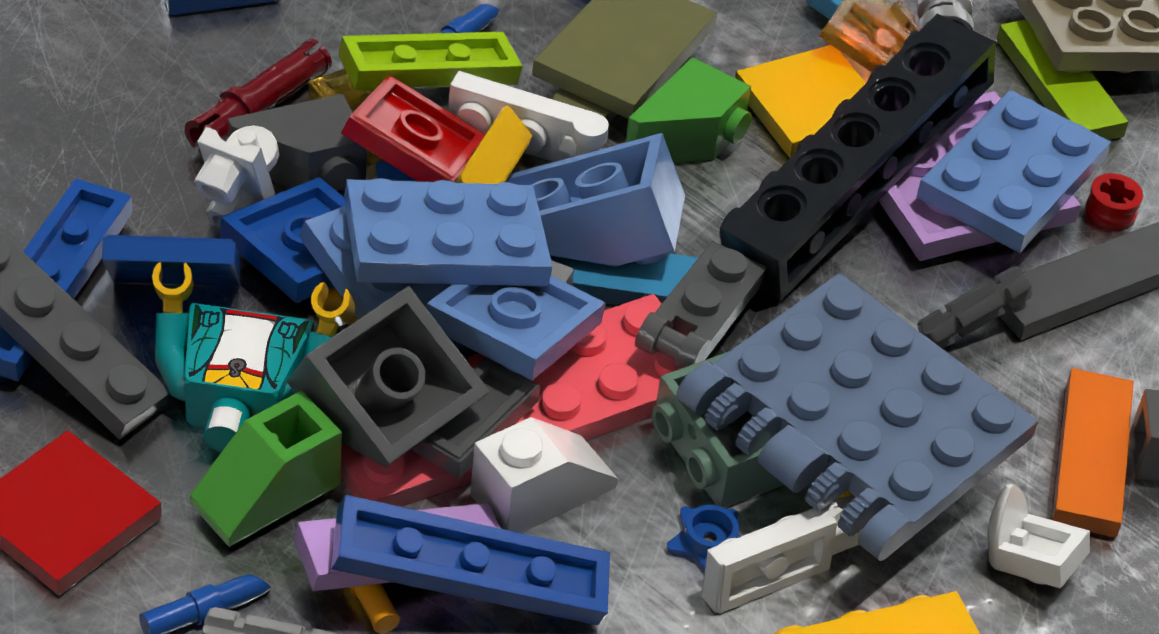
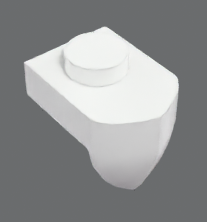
M1006 485L995 502L988 523V555L990 565L995 570L1023 577L1037 584H1047L1061 589L1090 553V531L1028 514L1027 502L1023 492L1015 485Z

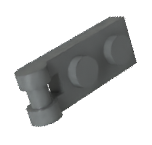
M712 241L656 312H650L638 331L635 347L651 355L660 351L674 358L675 366L680 369L704 361L761 287L767 267L745 257L736 250L726 248Z

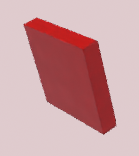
M389 75L349 116L341 131V134L418 182L446 180L456 183L460 173L485 136L484 133Z
M69 430L0 478V548L58 596L162 518V508L159 500Z

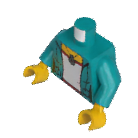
M161 262L155 266L152 274L155 292L163 300V312L156 313L155 362L170 395L185 402L186 421L192 426L205 428L203 439L210 448L222 452L246 419L295 394L286 381L304 357L335 336L337 328L345 325L352 319L355 313V303L348 289H345L342 305L337 310L330 312L323 310L328 297L326 283H320L315 287L311 295V304L320 320L317 331H314V320L191 303L189 313H183V301L190 296L194 286L191 269L187 263H184L185 280L183 284L178 288L168 289L161 284L163 279Z

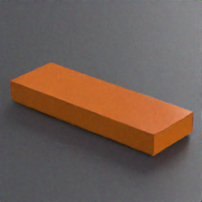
M1071 368L1066 384L1052 511L1053 521L1086 529L1092 533L1117 537L1122 524L1134 381Z

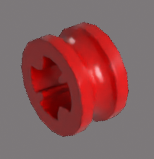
M1107 173L1100 175L1094 179L1091 185L1090 195L1085 204L1086 215L1090 221L1101 228L1114 231L1128 229L1134 225L1137 219L1138 209L1144 198L1143 190L1136 181L1122 174Z

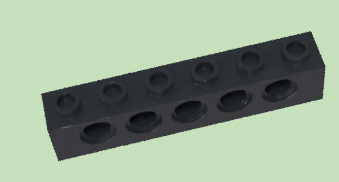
M937 13L920 31H913L905 40L902 48L885 65L877 66L871 73L867 83L851 99L843 100L835 109L832 117L814 135L806 136L799 144L796 153L778 171H771L763 179L759 189L740 208L736 207L726 215L719 232L721 245L736 250L745 257L766 266V273L760 289L782 300L994 83L996 41Z

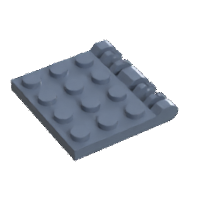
M840 272L714 363L705 361L684 378L676 393V398L695 414L702 415L706 413L704 420L717 431L719 429L722 430L724 427L726 428L729 423H733L746 412L752 414L754 418L752 417L743 426L738 434V438L735 440L737 441L735 445L747 455H752L759 448H763L758 457V464L794 493L803 490L812 483L805 495V501L817 511L819 509L822 510L824 507L826 508L828 504L835 501L847 490L857 498H854L842 511L840 519L837 521V526L850 537L859 533L862 529L858 537V544L879 561L889 557L1032 439L1039 420Z

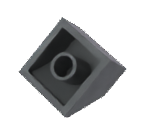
M410 286L308 353L286 381L295 393L302 390L342 432L343 444L385 468L490 392Z

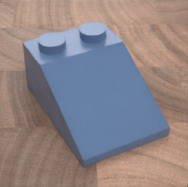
M663 133L512 173L505 181L517 185H533L550 256L611 266H619L631 262L646 265L657 262L668 253L675 251L685 193Z

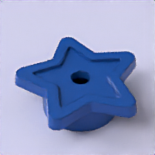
M702 505L695 509L687 506L680 509V519L683 531L668 541L667 549L672 555L694 558L705 573L707 550L718 546L727 539L741 537L738 534V512L735 509L727 510L717 505ZM712 536L716 541H707L704 537Z

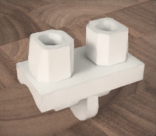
M254 125L242 127L233 132L226 142L220 138L216 130L208 127L204 129L197 141L204 165L194 182L198 192L207 199L212 200L205 211L209 223L220 228L222 216L275 195L269 171L277 163L279 149L277 140L272 132L264 127Z

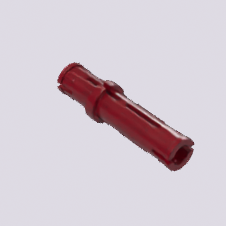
M315 39L306 40L296 50L243 86H232L222 92L219 96L221 99L218 100L217 104L196 118L186 122L185 135L193 148L198 146L197 141L206 127L216 130L220 138L226 141L228 139V118L272 109L318 76L328 72L332 67V60L326 47L322 45L318 50L309 54L310 51L318 47L319 41Z

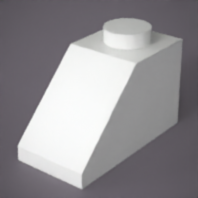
M532 417L474 443L470 495L477 504L490 503L501 529L522 533L616 488L618 484V478L581 435Z

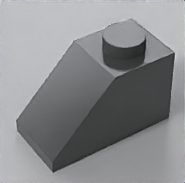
M343 94L228 118V138L236 130L253 125L264 127L272 132L277 140L279 149L277 163L269 171L273 185L288 190L320 177L338 191L345 189L347 179L366 180L367 149L341 134L349 116L353 113Z

